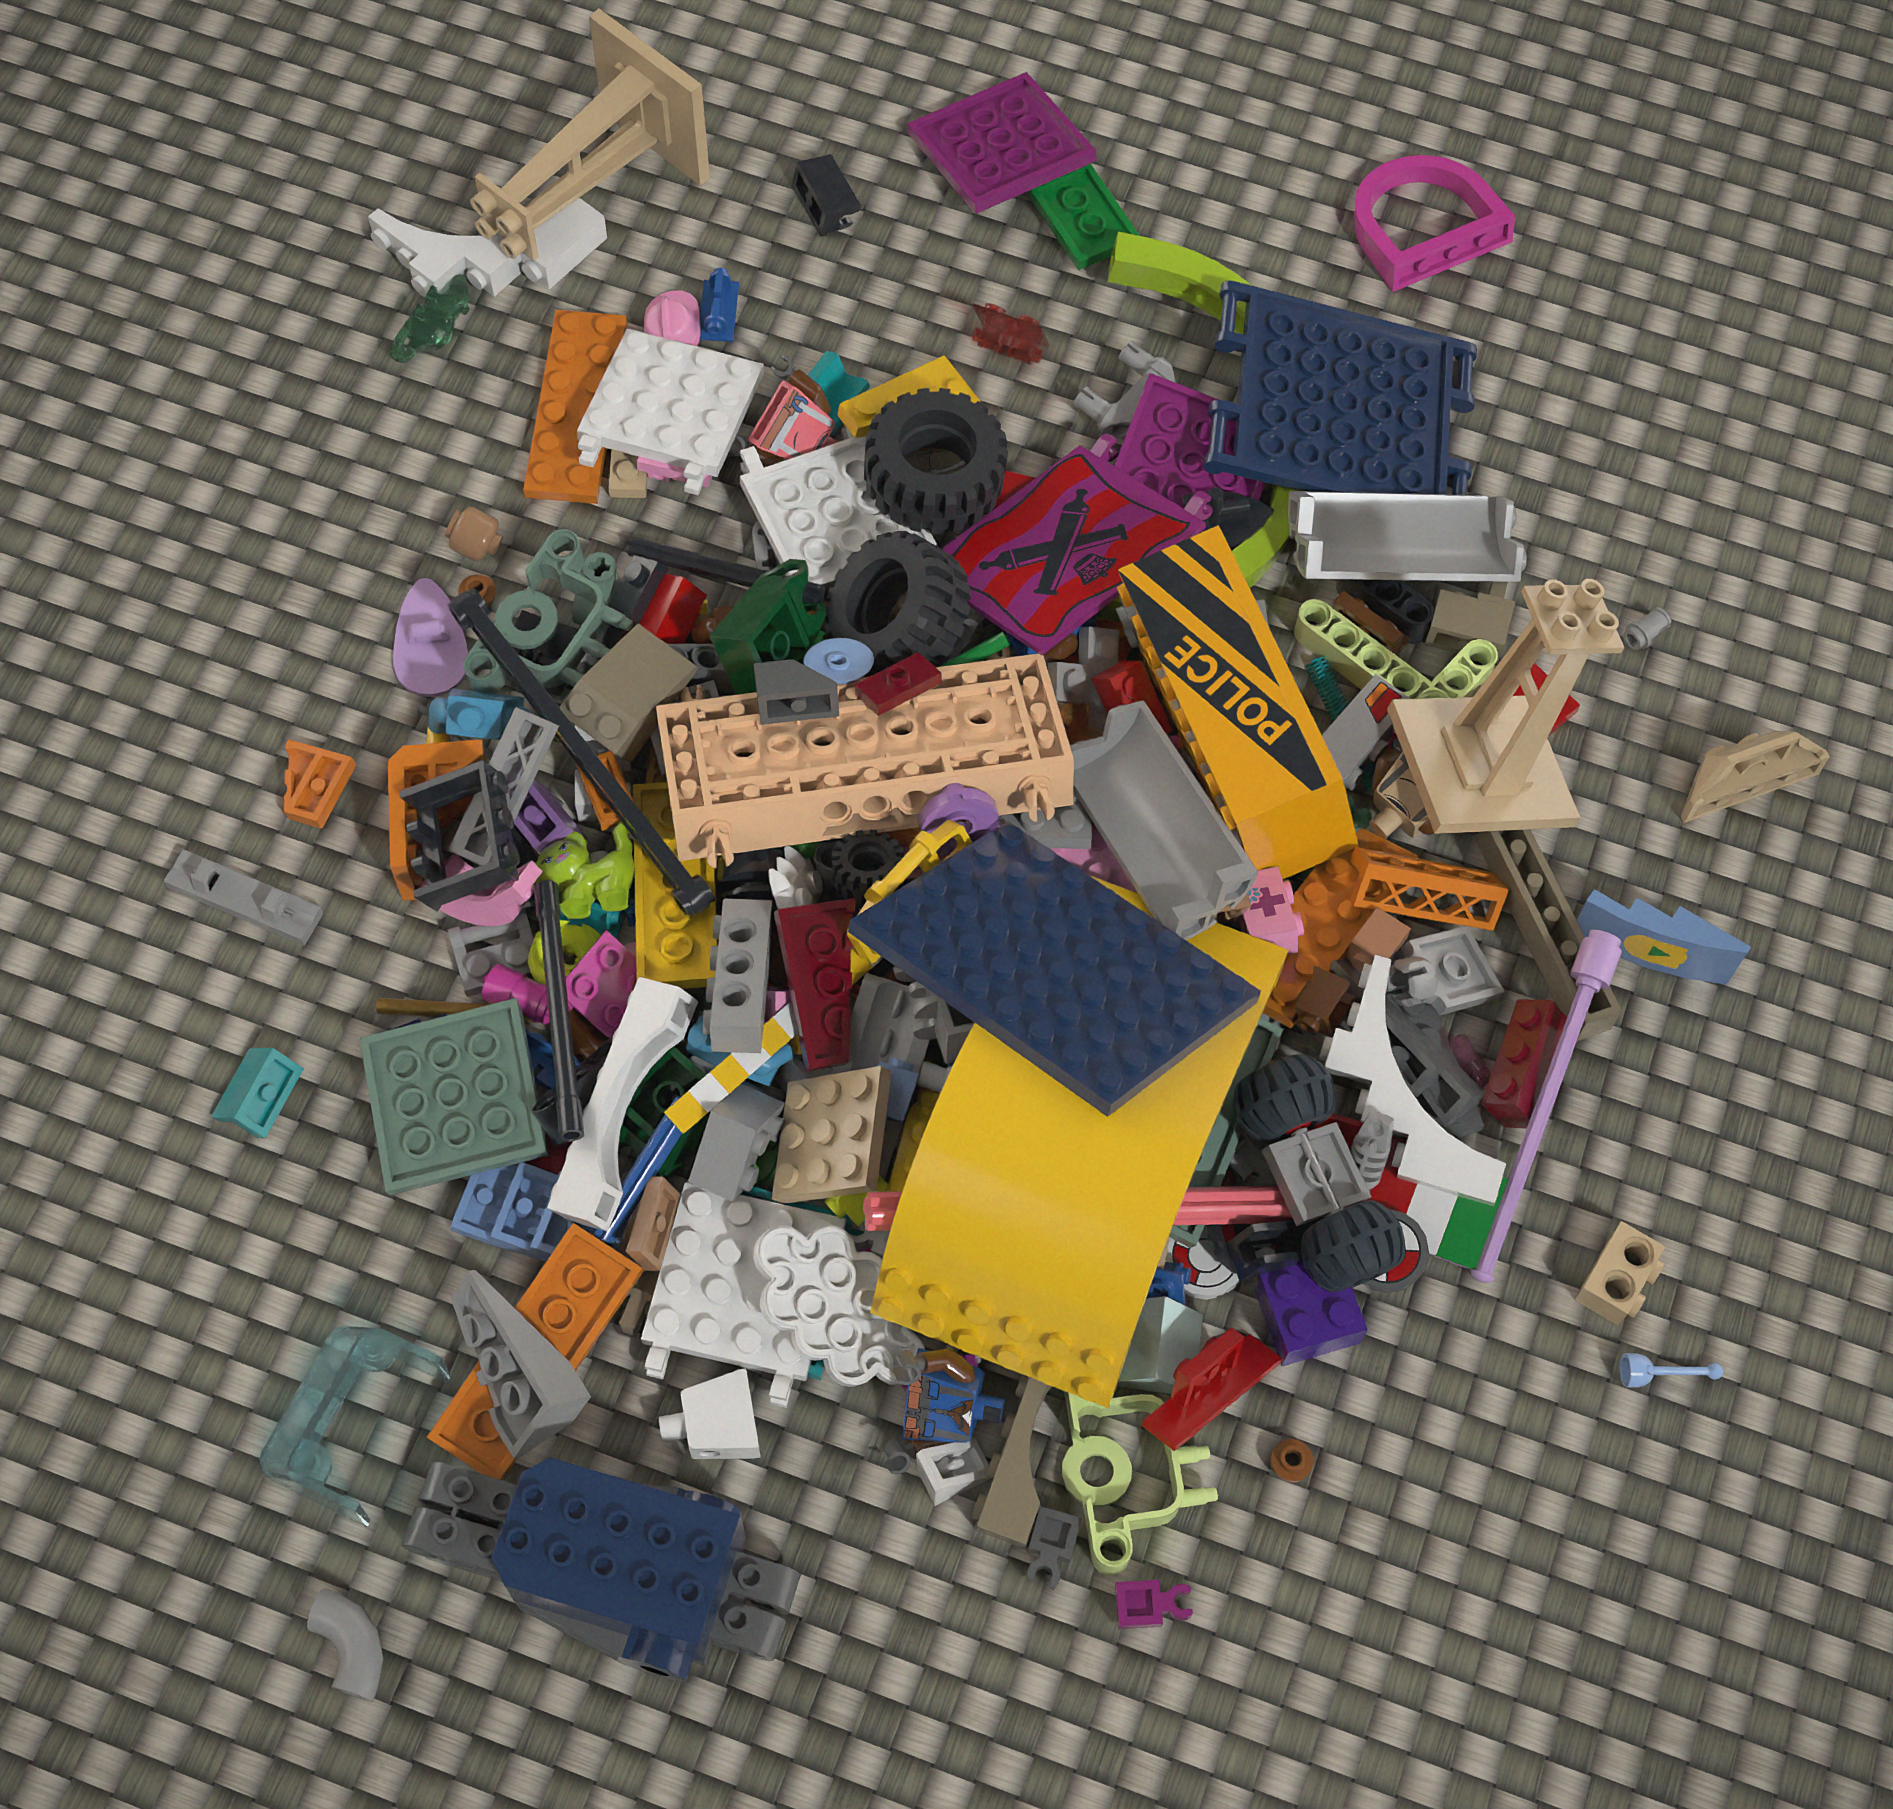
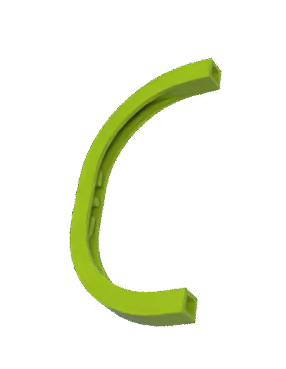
M1118 232L1111 253L1108 282L1147 289L1176 297L1201 308L1220 322L1222 300L1219 294L1221 284L1225 281H1236L1251 285L1238 274L1209 257L1177 244L1153 238ZM1237 301L1234 332L1243 334L1246 303L1242 301ZM1272 484L1269 507L1274 509L1273 514L1264 527L1232 550L1249 588L1255 585L1270 570L1289 540V491L1298 490ZM1120 595L1095 614L1096 619L1121 622L1116 611L1117 608L1122 607Z

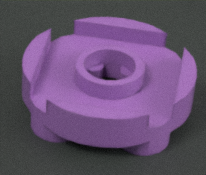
M960 783L946 785L940 794L925 804L917 818L920 831H926L929 834L947 820L966 819V822L958 821L956 823L964 826L972 843L991 831H999V813L995 800L981 790L965 788ZM954 836L940 846L936 853L948 856L957 846Z

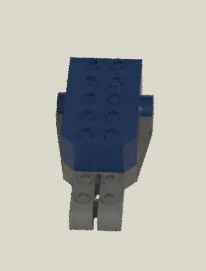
M551 1457L523 1471L518 1485L450 1464L432 1462L418 1501L428 1507L442 1511V1513L423 1507H415L401 1544L404 1549L424 1556L428 1560L503 1582L518 1608L623 1665L676 1682L687 1681L692 1662L706 1666L712 1645L760 1660L774 1661L786 1621L777 1615L760 1609L779 1614H789L801 1577L799 1572L789 1567L743 1553L747 1539L741 1518L742 1511L730 1502L709 1494L684 1490L678 1487L634 1483Z

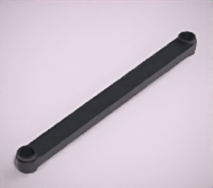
M472 588L453 598V601L447 604L456 622L463 630L469 627L473 630L540 718L559 726L555 737L674 888L671 895L687 918H691L693 915L697 916L709 908L710 904L715 901V896L707 883L699 874L692 877L490 620L488 617L491 614L490 609L479 592Z

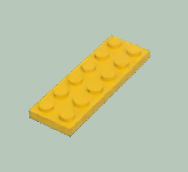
M667 782L633 784V801L645 817L649 818L652 827L678 859ZM634 838L637 980L641 977L678 986L681 989L707 987L708 977L715 978L716 970H710L711 946H718V939L713 938L714 915H717L715 868L708 864L707 857L680 861L692 877L699 874L715 896V901L710 904L709 908L697 916L693 915L691 918H687L671 895L674 888Z

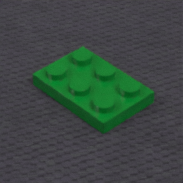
M1091 163L1028 191L1029 198L1077 270L1111 257L1118 232L1140 236Z

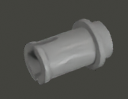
M1654 608L1640 621L1627 625L1626 631L1623 634L1625 643L1633 650L1646 649L1654 637L1671 626L1670 616L1664 609Z

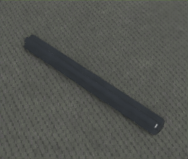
M637 537L629 539L626 553L630 557L634 555L657 561L665 566L746 587H751L762 574L768 572ZM807 581L804 586L802 601L812 604L823 602L825 587L821 584Z

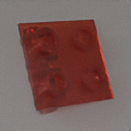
M986 303L985 307L974 304L973 308L983 325L982 329L976 327L972 337V341L977 342L978 347L995 352L998 345L997 353L1002 355L1009 337L1012 336L1007 357L1012 358L1015 353L1014 358L1029 365H1032L1033 362L1038 364L1041 362L1044 350L1039 349L1041 345L1048 348L1049 343L1042 327L1039 326L1040 322L1038 320L1021 314L1018 319L1006 315V310L995 304Z

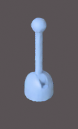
M1624 1353L1620 1360V1378L1624 1387L1645 1386L1652 1380L1654 1375H1707L1709 1378L1716 1380L1723 1375V1368L1718 1363H1710L1707 1367L1653 1366L1649 1358L1642 1354Z

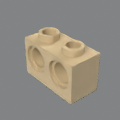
M1621 1221L1611 1234L1574 1300L1617 1326L1627 1315L1634 1318L1646 1299V1296L1640 1293L1645 1282L1647 1281L1653 1285L1665 1265L1664 1262L1659 1260V1257L1666 1246ZM1631 1252L1637 1255L1641 1265L1636 1266L1629 1263L1624 1253ZM1612 1285L1618 1288L1622 1293L1623 1299H1614L1609 1296L1605 1286Z

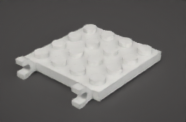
M626 329L577 429L578 449L583 450L579 458V464L594 467L602 447L685 468L684 477L688 479L684 486V492L699 495L706 475L718 477L763 377L764 364Z
M846 426L841 429L844 441L765 468L754 446L740 450V455L744 461L740 463V468L744 474L740 476V485L780 564L789 559L806 560L809 569L808 581L823 585L825 591L829 590L830 587L834 588L837 581L835 576L839 569H843L848 563L846 559L851 553L860 551V545L867 540L874 539L876 541L877 535L887 532L908 531L911 534L919 535L936 546V542L929 530L913 531L910 530V525L906 523L900 526L890 520L891 514L889 512L883 514L875 506L876 499L873 500L869 497L866 490V481L864 480L866 436L854 438ZM798 570L789 571L788 573H786V576H789L797 572Z
M685 1183L641 1337L642 1344L652 1346L645 1363L647 1376L664 1379L671 1350L776 1374L769 1393L771 1398L770 1404L787 1408L793 1379L807 1380L811 1360L802 1357L794 1349L790 1331L778 1330L770 1325L762 1315L760 1297L769 1281L756 1268L753 1258L754 1245L758 1238L772 1227L780 1225L790 1226L806 1237L816 1228L825 1225L838 1226L845 1230L846 1219L842 1218L840 1220L837 1216L739 1195L732 1202L694 1184Z

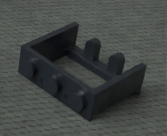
M484 760L400 791V798L417 809L418 819L407 823L406 828L410 837L422 844L423 855L413 858L411 864L413 870L427 880V886L414 890V898L436 912L446 903L512 879L514 881L519 880L517 864L520 862V857L516 846L513 844L511 831L514 827V819L508 809L506 793L509 791L508 782L501 771H497ZM482 791L493 862L447 878L437 808Z

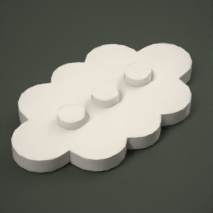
M783 1225L772 1227L763 1233L754 1245L753 1258L756 1268L769 1281L760 1297V1308L767 1322L778 1330L790 1331L793 1347L798 1354L809 1360H823L828 1375L833 1381L842 1386L855 1387L868 1382L875 1375L889 1385L900 1386L901 1384L897 1381L892 1371L894 1367H900L897 1361L898 1353L902 1350H909L915 1357L918 1348L925 1349V1347L911 1329L870 1313L882 1259L871 1252H857L854 1240L847 1231L838 1226L825 1225L818 1227L806 1237L793 1227Z

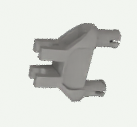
M1132 340L1122 349L1118 357L1121 362H1124L1142 376L1117 403L1110 404L1086 386L1083 389V393L1080 392L1074 401L1075 407L1081 409L1098 422L1097 427H1099L1098 430L1100 432L1109 434L1116 439L1125 438L1149 373L1175 382L1170 361L1164 357H1153Z

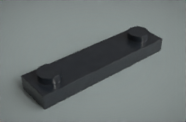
M635 555L626 567L624 575L608 604V607L624 614L633 621L631 630L640 623L667 570L666 567L657 561ZM605 623L595 640L604 644L605 647L612 649L629 631ZM586 653L575 670L584 675L601 658H596ZM567 684L566 689H568L569 691H572V689L574 688L569 684Z

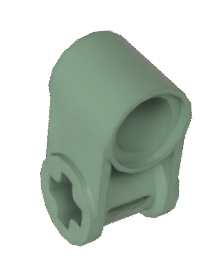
M596 552L585 559L581 576L599 586L605 605L608 606L620 583L616 573L617 565L614 558L609 554ZM575 594L572 608L573 622L583 624L595 607V604Z

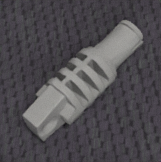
M1374 1110L1369 1112L1358 1134L1355 1135L1350 1150L1369 1193L1380 1182L1391 1147L1394 1118Z

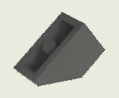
M793 659L754 663L761 725L839 716L836 681Z

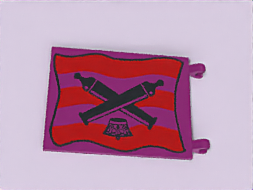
M1103 434L1096 441L1091 451L1079 445L983 517L981 521L971 526L942 548V550L952 555L967 575L968 582L966 584L969 585L971 599L967 601V604L1042 656L1119 596L1117 586L1123 583L1118 569L1193 537L1204 530L1206 524L1202 520L1210 517L1213 512L1212 507L1206 504L1211 501V496L1203 491H1198L1191 497L1185 508H1181L1108 463L1118 457V450L1112 446L1116 444L1117 439L1109 434Z

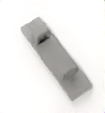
M184 849L163 881L170 890L303 946L306 945L324 914L322 908L318 905ZM217 876L218 879L210 891L209 885L213 878Z

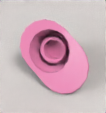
M682 290L668 291L660 294L646 308L644 333L697 346L701 333L698 301L692 294Z

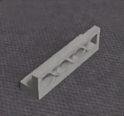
M515 707L489 762V765L497 771H501L506 777L509 791L506 793L507 806L514 821L559 727L550 721ZM481 791L474 794L448 850L478 865H485L493 862L489 844L490 839L483 793Z

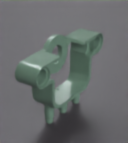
M567 529L557 530L548 536L525 570L529 582L528 588L507 596L500 603L495 614V622H493L512 647L534 649L547 643L554 636L559 622L558 611L553 601L544 593L535 591L543 578L554 579L561 584L562 588L595 604V607L556 663L541 666L519 655L545 688L557 687L564 683L574 687L583 676V674L575 669L585 654L588 653L596 658H602L611 650L595 640L605 623L625 631L631 630L633 626L631 619L605 605L603 594L598 585L579 575L584 566L582 548L577 535ZM563 551H572L569 555L559 556ZM523 608H533L541 614L540 624L531 631H521L513 625L514 615ZM478 639L464 660V671L472 691L496 694L501 690L509 677L480 639ZM484 669L491 670L485 676H476L479 671Z

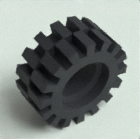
M871 829L867 836H864L863 830L856 831V838L854 839L850 834L844 836V843L838 841L835 845V851L833 850L832 852L833 882H835L837 892L842 890V897L845 899H849L853 895L855 903L860 904L862 898L865 899V893L875 881H882L904 857V850L902 847H899V841L895 838L890 841L889 834L885 832L880 837H877V830ZM862 863H876L882 866L878 870L869 872L861 871L854 867ZM904 881L901 883V885H900L898 888H902V886H903V884H904Z

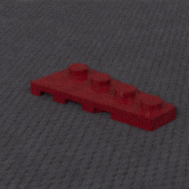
M855 898L781 908L774 912L805 1072L844 1066L849 1062L851 1020L849 993L852 988V972H850L853 944L847 936L850 920L855 912Z

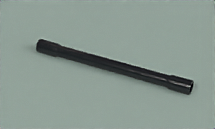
M545 880L535 884L534 893L537 919L540 922L557 1090L556 1111L558 1131L561 1140L576 1141L584 1137L581 1101L578 1097L560 927L559 889L556 882Z

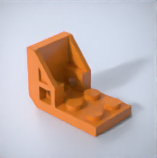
M482 739L405 745L388 760L390 868L403 901L417 900L414 898L413 891L418 889V885H421L425 878L417 874L411 864V860L418 857V850L422 849V844L411 838L406 828L407 823L418 819L417 809L400 798V791L481 760L489 764ZM474 794L438 807L439 828L448 827L465 813Z

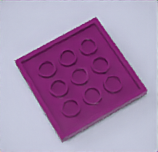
M1027 72L907 123L908 134L975 214L1097 161L1096 149Z
M1149 373L1114 464L1115 467L1183 509L1182 495L1198 491L1209 492L1210 489L1218 487L1223 492L1238 493L1259 501L1265 482L1225 472L1220 474L1206 472L1203 465L1204 457L1209 451L1211 419L1208 416L1209 404L1219 399ZM1226 420L1223 454L1231 456L1233 455L1235 421ZM1240 543V544H1238V545H1236V546H1234V547H1231V548H1230L1231 551L1234 550V549H1235L1236 547H1238L1239 545H1241L1242 543Z

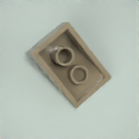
M637 624L579 679L560 706V709L572 723L615 755L632 762L658 726L656 706L673 704L699 667L643 626Z

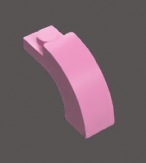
M457 854L444 861L447 878L474 869ZM531 860L517 869L518 881L512 879L446 903L439 910L456 919L475 925L501 926L508 924L516 918L534 893L533 884L543 871ZM425 879L424 882L419 886V888H422V887L427 886V880H426V879Z

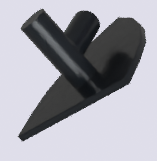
M1214 487L1209 492H1205L1211 496V501L1206 504L1212 507L1213 512L1210 517L1202 520L1205 522L1206 528L1200 533L1219 525L1231 548L1251 538L1264 527L1273 514L1274 509L1257 499L1238 493L1223 492L1221 488ZM1195 493L1182 495L1184 508Z

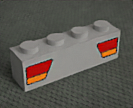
M1377 674L1371 678L1322 735L1343 778L1345 789L1353 790L1365 774L1363 767L1370 760L1376 762L1385 753L1389 746L1386 742L1393 732L1396 733L1387 710L1391 701L1394 699H1410Z

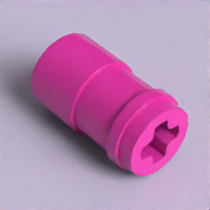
M502 964L495 965L489 974L484 976L482 981L484 984L482 999L484 1001L495 1004L517 998L521 1004L522 1014L530 1018L532 1022H540L542 1024L550 1022L546 984L543 985L529 979L527 975Z

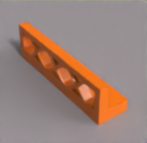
M1355 847L1350 860L1359 871L1349 900L1356 907L1373 910L1378 907L1384 912L1494 931L1509 891L1504 882L1494 872L1359 847ZM1370 879L1384 881L1388 887V890L1374 898L1365 896ZM1412 886L1420 888L1423 893L1422 897L1410 904L1401 902L1398 896L1400 893ZM1446 893L1455 894L1458 900L1457 903L1445 910L1436 908L1433 901ZM1482 899L1491 900L1485 918L1473 916L1468 907Z

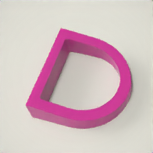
M1415 155L1391 160L1370 172L1364 178L1356 193L1354 227L1357 239L1363 251L1392 292L1513 242L1515 214L1479 174L1451 159ZM1423 182L1444 187L1457 194L1467 203L1478 220L1401 251L1378 225L1373 217L1372 209L1376 201L1388 190L1402 184Z

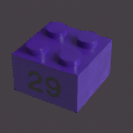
M1303 1263L1265 1273L1258 1278L1254 1291L1277 1355L1282 1358V1367L1361 1343L1368 1329L1352 1287L1334 1293L1325 1291L1313 1281Z

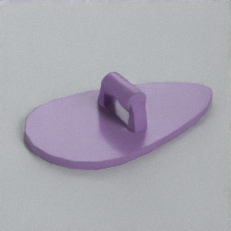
M422 578L415 582L401 606L394 641L393 667L399 683L407 691L418 696L437 697L449 693L451 689H455L466 676L464 660L468 655V649L463 630L448 609L447 604L451 601L444 591L428 578Z

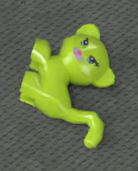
M621 821L612 832L617 851H611L598 862L592 863L591 856L586 850L587 841L577 831L570 833L563 840L550 844L541 851L535 864L543 872L533 885L535 886L538 882L545 880L556 882L559 892H562L559 895L560 907L567 918L583 919L588 917L591 912V905L596 899L599 900L602 909L605 911H621L628 907V894L633 880L635 865L632 858V843L628 837L629 831Z

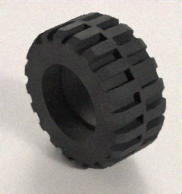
M929 388L918 389L917 394L914 395L907 392L898 396L897 403L893 401L888 402L881 408V414L879 413L874 416L870 423V431L867 432L864 480L866 481V490L869 497L873 500L876 499L875 506L883 514L888 512L891 514L890 520L900 526L906 523L910 525V530L921 532L922 529L931 530V534H943L945 529H951V532L963 530L966 523L970 526L982 520L983 514L990 513L996 506V499L1000 498L1003 490L1008 450L1006 434L1000 430L1001 423L995 415L991 414L988 416V408L981 402L973 403L971 397L962 392L959 395L950 393V389L939 388V392H930ZM936 447L955 453L967 465L954 473L934 475L914 468L904 457L917 449Z
M908 531L887 532L877 535L876 541L874 539L867 540L860 545V551L852 552L846 559L848 563L843 569H839L835 576L837 581L834 588L830 587L827 598L830 602L829 606L825 607V620L829 622V624L825 625L828 639L848 638L865 644L874 656L873 666L867 673L869 676H873L917 652L935 667L941 666V660L945 656L950 657L956 649L954 644L958 638H962L965 627H963L964 621L969 619L970 605L967 604V601L971 599L970 587L966 584L968 579L964 569L952 555L915 533L911 534ZM907 591L902 609L888 625L889 616L894 605Z

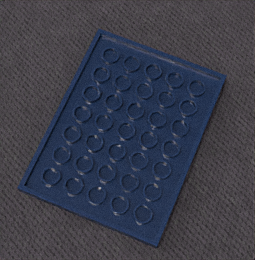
M1009 821L1000 825L999 831L989 832L852 918L848 929L851 935L1107 1117L1258 1002L1261 990L1247 982L1244 978L1223 966L1210 955L1204 953Z

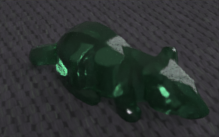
M463 274L456 275L450 281L447 290L442 294L438 293L437 287L434 285L429 288L425 297V306L418 303L409 319L406 320L404 326L396 335L389 353L393 360L405 363L411 360L419 351L439 350L449 343L453 335L456 319L460 314L466 315L469 312V289ZM407 337L410 340L406 348L403 349V345Z

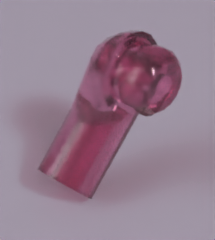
M1458 1034L1454 1036L1449 1044L1461 1069L1485 1090L1491 1076V1071L1476 1053L1467 1035Z

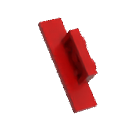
M1231 1327L1219 1338L1216 1336L1211 1337L1204 1344L1200 1353L1194 1358H1185L1181 1361L1173 1373L1175 1383L1170 1399L1143 1420L1142 1426L1175 1451L1281 1363L1282 1358L1251 1334L1244 1337Z

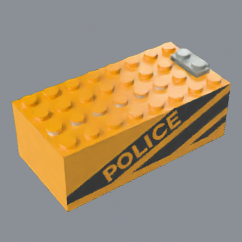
M1219 525L1118 569L1123 583L1117 586L1122 607L1117 608L1116 611L1123 625L1126 638L1131 648L1138 647L1144 663H1147L1158 693H1161L1167 713L1179 732L1178 736H1182L1184 750L1186 754L1189 753L1193 763L1192 766L1200 784H1203L1208 798L1257 871L1279 867L1283 880L1350 851L1355 847H1359L1343 778Z

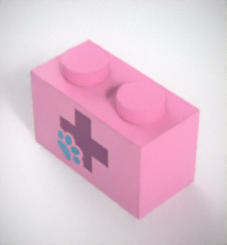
M1279 867L1258 870L1256 880L1248 891L1251 907L1238 918L1243 933L1289 949L1287 954L1297 953L1298 936L1304 935V929L1300 913H1293L1290 904H1294L1291 884L1289 881L1283 882Z

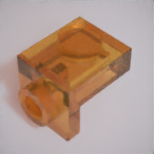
M1057 703L1069 745L1103 736L1102 731L1088 726L1090 705L1088 703Z

